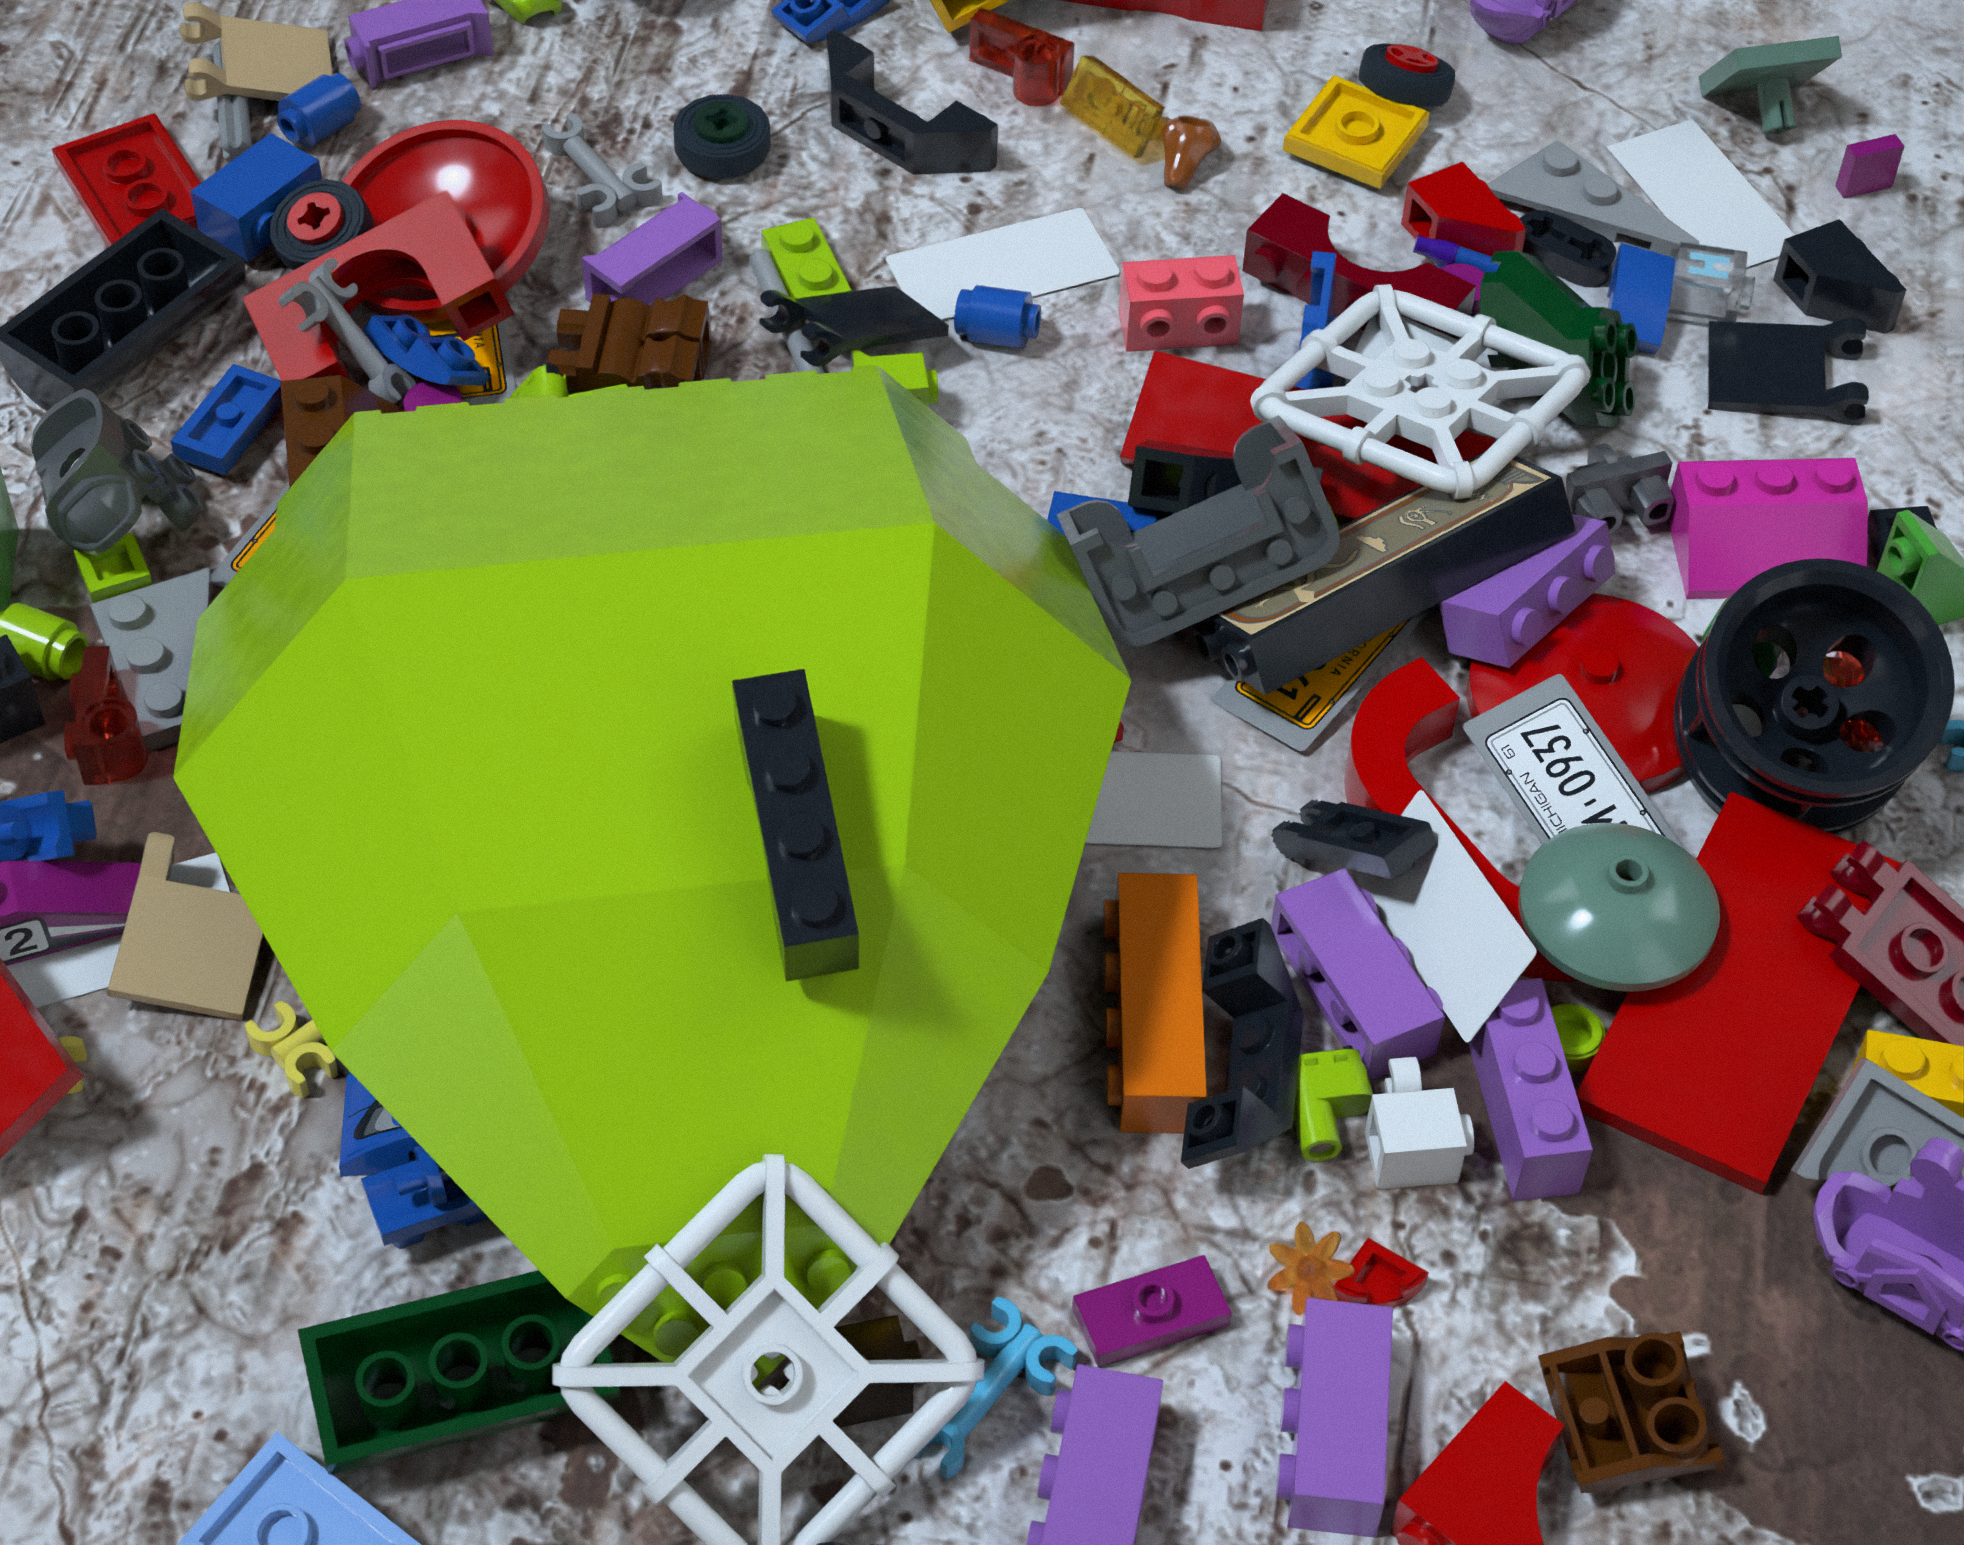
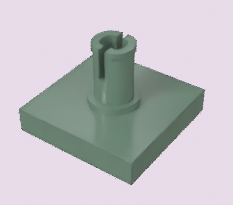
M1839 36L1736 48L1698 76L1701 96L1708 97L1757 90L1762 134H1773L1775 132L1774 129H1776L1777 133L1793 130L1798 126L1794 116L1790 86L1802 85L1842 58Z

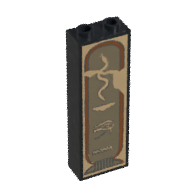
M1483 453L1468 460L1469 464L1472 465ZM1515 456L1490 482L1473 491L1471 498L1453 499L1451 493L1441 492L1420 485L1339 527L1340 542L1338 551L1330 562L1317 570L1197 622V628L1192 631L1193 640L1199 653L1207 662H1215L1229 671L1235 680H1243L1267 695L1576 531L1563 479L1555 473Z

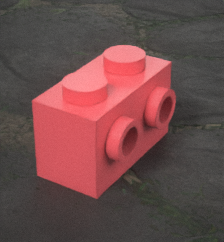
M1235 255L1122 262L1118 313L1126 352L1239 344L1244 292Z

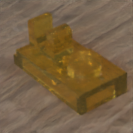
M1081 56L1060 102L1065 108L1135 158H1142L1149 141H1163L1162 128L1171 120L1167 116H1161L1165 108L1163 105L1134 86L1132 82L1095 56Z

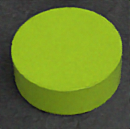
M1560 1004L1551 1007L1569 1072H1580L1588 1069L1605 1038V1029L1601 1020L1592 1011L1580 1005Z

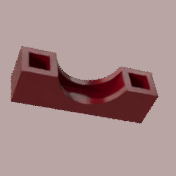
M1282 193L1247 229L1242 271L1309 305L1313 251L1336 253L1335 317H1338L1360 297L1373 292L1375 285L1391 284L1393 290L1411 293L1471 316L1476 285L1428 262L1412 269L1394 272L1376 271L1356 265L1343 257L1331 243L1328 234L1330 215L1285 193ZM1406 317V318H1408V319H1410V320H1413V321H1415V322H1417V323H1420V324H1422V325H1424V326H1427V327H1429V328H1431V329H1434V330H1436V331H1438V332H1441V333H1443V334H1445V335H1448V336H1450V337H1452V338H1454V339H1457V340H1458V338H1459V337L1456 336V335L1450 334V333L1445 332V331H1443V330L1437 329V328H1435V327L1429 326V325L1424 324V323H1422V322H1419V321H1416V320L1411 319V318H1409V317ZM1368 321L1359 329L1364 331Z

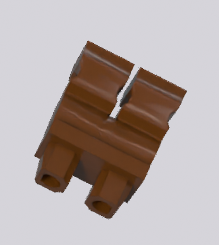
M593 293L589 311L560 309L557 321L558 347L579 349V351L550 349L547 363L558 366L559 375L563 377L566 374L567 390H577L578 393L627 384V387L644 386V389L648 390L653 387H679L680 382L702 381L705 378L712 345L708 301L693 299L687 294H683L673 301H664L657 297L654 300L653 306H648L646 303L633 298H619L611 302L610 294Z

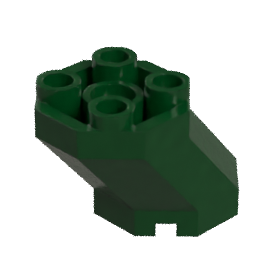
M1495 251L1490 262L1500 265L1497 272H1485L1481 281L1480 314L1494 318L1498 327L1559 349L1569 355L1583 357L1590 369L1591 376L1589 382L1562 412L1576 425L1592 428H1615L1619 417L1631 416L1635 407V389L1632 382L1629 381L1630 358L1634 357L1637 350L1635 325L1633 323H1623L1620 312L1606 307H1591L1535 256L1520 251ZM1497 352L1498 355H1487L1492 368L1501 370L1537 368V366Z

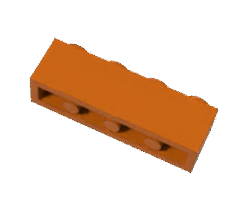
M1118 873L1116 899H1104L1103 938H1115L1116 953H1105L1104 992L1117 993V1008H1106L1105 1047L1118 1049V1065H1107L1106 1102L1108 1106H1119L1120 1133L1184 1134L1188 1104L1207 1097L1197 874Z

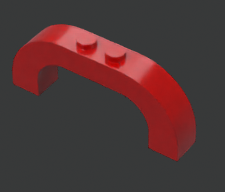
M1420 657L1400 667L1378 682L1361 703L1352 727L1345 768L1344 783L1347 803L1401 815L1419 790H1423L1527 935L1519 913L1518 895L1520 887L1506 879L1488 861L1417 782L1408 768L1407 764L1417 755L1452 738L1460 697L1423 657ZM1537 948L1535 957L1520 975L1533 979L1542 978V980L1579 981L1551 964Z

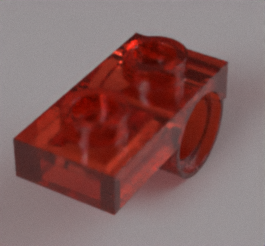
M982 7L970 19L969 61L1013 77L1012 91L1018 101L1029 106H1046L1055 102L1059 96H1063L1073 83L1074 42Z
M110 646L84 647L81 673H72L70 680L71 703L73 710L76 711L75 722H66L64 746L67 759L77 760L84 785L110 784V782L130 779L143 770L148 759L136 709L127 700L119 698L120 683Z

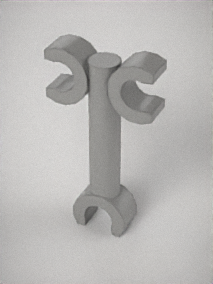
M573 113L566 115L567 132H556L548 123L542 125L543 142L546 150L555 155H569L594 183L581 187L577 191L578 208L581 212L592 208L593 225L596 228H604L611 225L617 219L618 210L620 212H628L634 206L651 207L663 199L662 182L656 179L648 183L647 166L644 163H636L629 166L623 173L622 182L584 141L583 123L578 115Z
M329 258L310 273L309 283L305 281L296 283L279 297L278 303L283 308L290 302H295L303 308L306 318L298 325L301 332L310 331L324 320L369 376V391L394 404L413 386L417 385L415 379L410 372L397 364H388L343 308L342 304L357 294L358 287L355 283L350 284L346 288L338 286L332 279L331 271L339 263L335 258Z

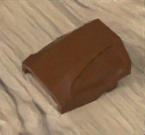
M1680 1331L1667 1334L1646 1333L1638 1337L1629 1338L1605 1337L1538 1355L1556 1419L1565 1425L1562 1438L1581 1493H1602L1636 1483L1656 1481L1709 1469L1717 1473L1726 1472L1725 1458L1721 1447H1717L1715 1435L1711 1436L1709 1432L1706 1409L1704 1406H1700L1698 1400L1697 1384L1695 1378H1691L1684 1341Z

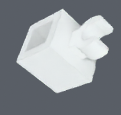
M1416 1057L1389 1059L1388 1065L1391 1078H1385L1384 1094H1372L1365 1127V1136L1377 1190L1458 1183L1465 1155H1472L1474 1151V1131L1469 1114L1459 1113L1454 1088L1422 1090L1420 1068Z

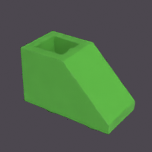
M1909 510L1897 512L1877 571L1893 579L1914 595L1932 615L1937 625L1963 618V557L1945 534Z

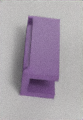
M402 0L348 15L351 38L344 40L347 58L353 71L362 70L372 90L377 89L378 82L473 55H493L489 13L481 0Z
M680 192L676 204L669 206L599 254L582 258L586 300L591 303L593 293L610 294L611 302L619 298H633L646 303L648 306H653L654 300L657 297L666 300L723 261L721 219L709 207L700 205L685 193Z

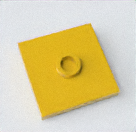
M1332 75L1285 135L1283 151L1381 189L1427 128L1430 112L1413 105L1390 100L1364 86Z

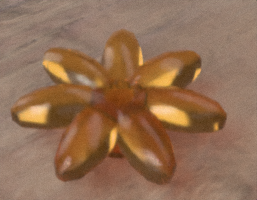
M1299 1222L1294 1236L1296 1249L1280 1243H1273L1269 1246L1270 1254L1279 1263L1288 1268L1277 1272L1268 1281L1267 1287L1272 1291H1283L1294 1287L1292 1309L1298 1315L1304 1313L1306 1299L1312 1298L1313 1293L1318 1299L1339 1301L1336 1289L1329 1279H1344L1351 1277L1355 1273V1268L1352 1264L1342 1260L1331 1259L1341 1242V1234L1338 1231H1331L1323 1236L1315 1245V1239L1309 1225L1305 1222ZM1314 1264V1272L1311 1274L1310 1268Z

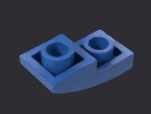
M783 0L771 12L773 18L806 43H812L827 39V33L833 29L840 33L850 29L876 13L889 3L890 0Z
M1621 243L1618 247L1607 297L1610 298L1608 308L1619 311L1623 323H1633L1635 325L1637 350L1656 354L1661 347L1669 310L1675 258Z
M372 315L362 330L371 343L388 359L404 370L425 380L443 385L484 386L490 378L475 360V353L469 345L451 336L446 338L429 337L430 332L427 327L412 316Z

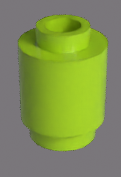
M21 602L14 603L6 610L0 612V637L8 635L29 673L53 681L58 678L69 680L81 670L87 657L89 642L86 634L78 631L75 623Z

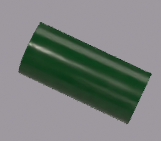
M537 1270L297 1329L328 1474L334 1475L573 1414V1411L561 1394L560 1386L552 1384V1365L561 1362L562 1354L573 1337L593 1316L567 1300ZM609 1346L592 1363H613ZM619 1386L593 1387L608 1404L621 1401Z

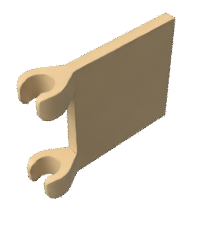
M189 2L183 8V16L186 21H196L199 23H181V38L190 44H199L220 38L223 69L207 59L194 58L190 60L188 64L190 77L203 78V80H185V93L191 99L207 100L229 94L280 101L322 74L333 75L327 30L221 16L209 7L197 2Z
M151 832L148 834L138 881L107 989V996L242 1021L263 933L240 894L169 881L168 879L175 860L173 851L175 838L172 835Z

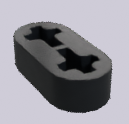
M1534 210L1520 217L1523 226L1526 228L1523 253L1535 256L1556 276L1582 287H1598L1610 280L1617 255L1616 247L1611 240L1549 211Z

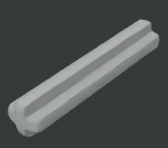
M218 41L213 47L214 64L223 69L220 41ZM224 94L217 96L220 139L223 157L228 162H231L252 147L248 97Z

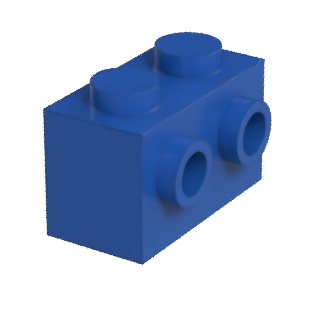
M268 134L190 191L198 230L243 257L244 261H250L268 246L272 245L270 222L277 206L291 191L308 182L323 180L319 160L276 135Z

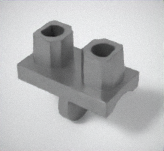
M1606 443L1599 444L1590 448L1587 458L1588 465L1575 467L1574 472L1567 473L1566 488L1571 514L1607 521L1609 535L1620 528L1624 512L1635 510L1641 522L1647 526L1666 522L1670 518L1674 497L1668 485V480L1673 462L1666 451L1632 458L1631 455L1617 458L1610 445Z

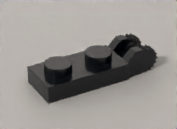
M1312 799L1299 809L1301 811L1299 813L1301 816L1300 820L1303 824L1297 822L1290 823L1289 820L1287 822L1284 820L1272 830L1273 834H1271L1276 848L1286 858H1290V860L1294 859L1296 862L1305 863L1307 860L1313 859L1391 880L1409 872L1414 867L1415 861L1437 845L1431 825L1427 821L1345 802L1335 804L1322 800L1319 802L1317 799L1315 801Z

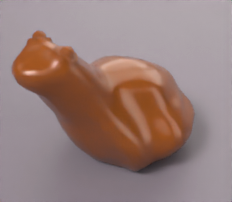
M1182 115L1171 119L1163 126L1165 186H1174L1180 190H1185L1201 161L1209 153L1220 147L1221 136L1211 121Z

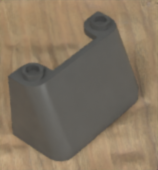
M1279 415L1251 427L1242 433L1235 443L1232 457L1242 484L1131 533L1118 508L1102 500L1095 499L1083 502L1056 514L1105 624L1115 640L1123 645L1133 647L1150 644L1317 570L1332 560L1338 551L1340 542L1337 523L1303 442Z

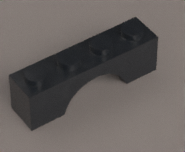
M805 669L733 680L736 729L746 780L751 789L761 835L772 913L785 980L788 982L859 969V931Z

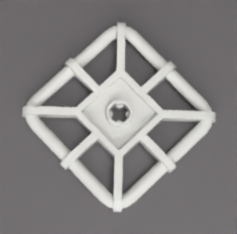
M1391 284L1375 285L1373 292H1369L1356 300L1323 330L1316 329L1307 335L1301 342V349L1253 392L1250 402L1254 415L1259 420L1267 421L1279 415L1294 433L1342 452L1343 459L1356 465H1362L1367 462L1428 488L1451 493L1453 499L1471 498L1473 491L1490 482L1523 448H1533L1544 437L1545 427L1580 394L1582 388L1589 382L1591 375L1587 363L1579 355H1569L1559 349L1496 326V320L1486 315L1478 314L1474 318L1414 294L1393 290ZM1399 314L1461 337V339L1446 353L1429 347L1420 340L1409 338ZM1376 315L1388 348L1377 358L1371 359L1340 345ZM1487 348L1537 366V368L1494 372L1481 367L1474 360ZM1315 367L1351 380L1348 384L1341 387L1288 392ZM1544 395L1529 410H1521L1516 414L1491 405L1498 399ZM1347 414L1368 424L1364 428L1356 426L1351 430L1321 417ZM1467 427L1498 439L1472 465L1468 461L1462 460L1454 441ZM1397 434L1432 448L1438 464L1385 443Z
M764 1154L762 1162L754 1163L737 1174L663 1249L656 1244L644 1256L649 1263L573 1337L562 1354L561 1362L552 1365V1384L560 1386L561 1394L573 1413L643 1482L640 1491L653 1504L662 1501L705 1545H748L684 1480L725 1436L759 1469L758 1545H780L781 1472L820 1435L857 1474L787 1545H817L818 1543L832 1542L877 1494L884 1499L896 1487L891 1480L959 1412L975 1390L976 1381L984 1380V1359L977 1358L975 1348L961 1328L896 1263L899 1259V1254L887 1242L878 1245L810 1174L794 1163L785 1162L783 1154ZM762 1193V1274L724 1311L684 1269ZM785 1194L858 1266L855 1272L817 1310L784 1278ZM669 1284L710 1324L673 1363H592ZM876 1285L946 1358L865 1360L834 1326ZM780 1353L786 1355L790 1360L783 1369L785 1376L789 1379L787 1385L781 1390L770 1384L761 1391L756 1389L752 1384V1381L758 1375V1371L754 1366L755 1361L762 1355L770 1359L777 1357ZM945 1382L871 1459L833 1422L840 1412L869 1383ZM677 1386L709 1419L672 1457L664 1460L593 1387Z

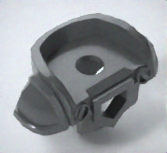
M83 388L57 402L41 417L33 429L30 446L36 463V471L42 479L40 484L46 506L45 513L48 518V524L57 537L64 540L68 546L70 545L75 550L99 555L116 544L137 522L142 513L141 499L146 495L159 505L161 511L174 525L182 530H187L197 521L198 516L205 511V506L201 499L189 488L196 480V476L188 464L173 453H170L164 460L159 462L146 453L152 446V441L146 432L130 419H125L120 423L115 412L90 390Z

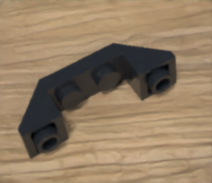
M835 29L827 33V79L832 127L913 175L990 172L997 166V123L957 100L929 122L925 121L914 112L908 111L874 90L873 51Z
M1264 918L1220 932L1208 938L1202 992L1233 1017L1234 1020L1225 1092L1189 1103L1187 1106L1180 1162L1188 1169L1246 1152L1292 1128L1304 1013L1272 927Z

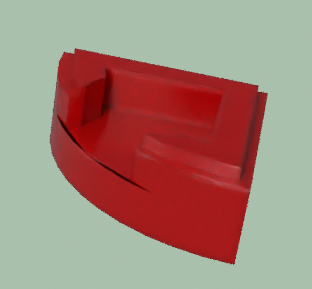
M1367 1238L1333 1286L1330 1300L1394 1308L1408 1302L1424 1288L1429 1272L1372 1239Z

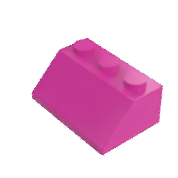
M1856 458L1678 462L1671 487L1674 503L1668 524L1686 599L1728 598L1758 574L1784 563L1803 559H1836L1867 567L1868 500Z

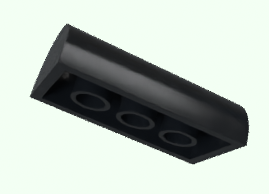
M161 208L0 327V361L17 386L45 411H48L60 400L83 388L92 391L98 397L238 290L244 284L246 278L244 258Z

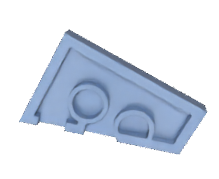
M277 1431L177 1545L421 1544L335 1476L328 1474L325 1468Z

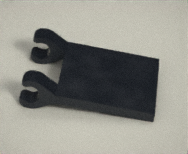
M896 286L796 299L777 290H767L760 295V302L765 306L774 307L778 305V310L774 316L759 319V324L769 332H784L802 318L809 321V323L803 325L802 335L810 340L818 338L820 340L815 349L801 351L800 357L812 366H824L846 350L948 336L949 325Z
M1845 318L1825 326L1709 321L1708 409L1827 415L1846 425H1859L1863 423L1866 417L1864 405L1869 401L1867 386L1860 382H1849L1826 390L1825 351L1844 360L1859 359L1863 354L1862 340L1866 337L1865 322L1860 318Z

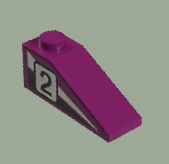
M9 860L0 862L1 960L8 966L123 934L138 881L141 863Z

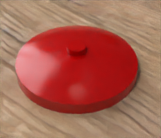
M444 120L406 129L371 149L352 167L342 180V182H345L361 194L373 216L374 228L431 197L448 190L503 293L507 292L517 283L534 262L542 247L548 229L550 215L548 191L533 158L523 145L511 135L480 122ZM406 285L387 288L361 302L363 306L380 315H409L422 323L450 319L438 296L428 289L418 286Z
M1593 593L1510 668L1472 659L1467 681L1469 713L1473 719L1548 678L1561 674L1568 681L1645 793H1650L1669 785L1685 774L1674 742L1672 713L1679 682L1699 647L1680 627L1656 611L1630 600Z

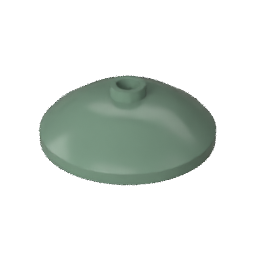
M1586 824L1563 831L1552 837L1530 858L1522 876L1518 895L1519 913L1523 927L1537 950L1551 964L1567 975L1586 984L1608 990L1624 992L1647 991L1665 987L1685 978L1707 957L1719 928L1720 906L1718 896L1709 875L1701 864L1684 848L1665 836L1628 824Z

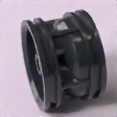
M1820 558L1803 559L1770 568L1746 582L1726 602L1709 629L1704 642L1700 645L1683 673L1676 691L1672 713L1674 742L1679 760L1692 785L1702 798L1718 813H1720L1730 792H1734L1833 835L1839 836L1848 833L1872 819L1887 805L1905 783L1906 779L1928 757L1942 737L1950 719L1954 701L1955 682L1952 658L1939 626L1923 604L1899 583L1878 571L1853 562ZM1766 641L1780 646L1789 658L1790 667L1788 674L1778 679L1764 675L1754 662L1752 655L1753 644ZM1837 651L1851 654L1863 667V682L1845 688L1835 687L1830 684L1823 672L1825 655ZM1732 705H1744L1757 714L1762 727L1761 735L1757 737L1749 735L1738 719ZM1802 706L1810 712L1804 718L1795 712ZM1851 721L1869 723L1881 735L1883 748L1875 752L1853 750L1842 741L1840 735L1841 727ZM1788 754L1803 755L1814 763L1818 773L1796 768L1784 763L1780 758Z

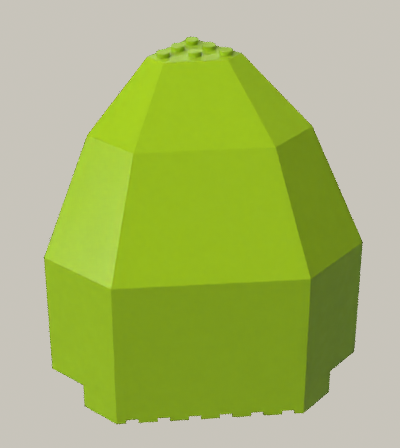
M878 365L851 367V371L818 374L817 370L765 375V379L731 382V378L680 382L679 387L645 390L644 386L592 390V395L557 398V394L504 398V403L472 406L469 405V402L416 406V411L384 414L381 413V410L361 411L352 414L278 501L273 532L197 619L173 778L330 1051L567 1300L594 1317L649 1263L644 1256L656 1244L663 1249L737 1174L754 1163L762 1162L764 1154H783L785 1162L794 1163L810 1174L878 1245L883 1242L891 1243L1049 973L1131 684V678L1066 536L977 464L966 437ZM805 669L859 931V969L786 982L773 919L761 835L751 789L746 780L736 729L732 681ZM762 1193L684 1269L724 1311L762 1274ZM785 1194L784 1278L817 1310L855 1272L858 1266ZM669 1284L620 1334L664 1363H673L710 1324ZM782 1353L773 1359L765 1355L760 1356L754 1363L758 1375L752 1381L753 1386L757 1388L787 1356Z

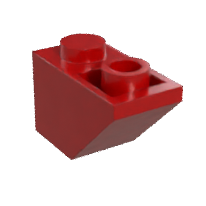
M1463 161L1407 183L1401 225L1415 240L1418 235L1430 239L1447 240L1457 243L1461 247L1492 257L1495 251L1522 252L1526 228L1523 226L1522 221L1516 214L1511 213L1491 192L1488 184L1479 179Z

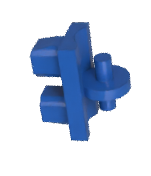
M64 790L44 792L0 802V862L7 860L47 861L74 856L73 843L94 840L97 837L93 806L90 800L66 803Z
M421 1146L414 1148L416 1160L361 1178L364 1193L384 1246L393 1243L395 1247L402 1249L422 1242L430 1230L450 1223L458 1222L469 1226L489 1219Z

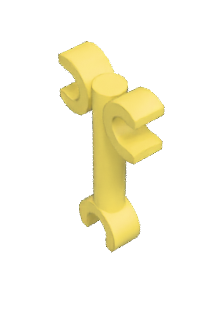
M279 1001L274 1004L276 1017L281 1025L279 1029L271 1032L262 1031L255 1022L250 1020L245 1023L250 1047L262 1056L273 1057L276 1063L285 1071L290 1091L295 1096L304 1099L310 1093L302 1072L310 1067H318L333 1079L339 1075L335 1057L329 1047L324 1045L326 1042L314 1021L311 1020L301 1028H298L293 1008L289 1004Z

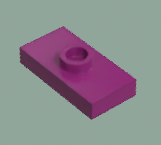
M1205 1254L1074 1295L1072 1309L1097 1367L1230 1326L1232 1315Z

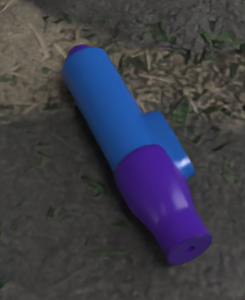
M1421 235L1417 236L1412 251L1435 262L1439 268L1449 264L1463 263L1477 267L1485 273L1497 272L1500 265L1490 262L1492 256L1461 247L1454 242L1430 239Z

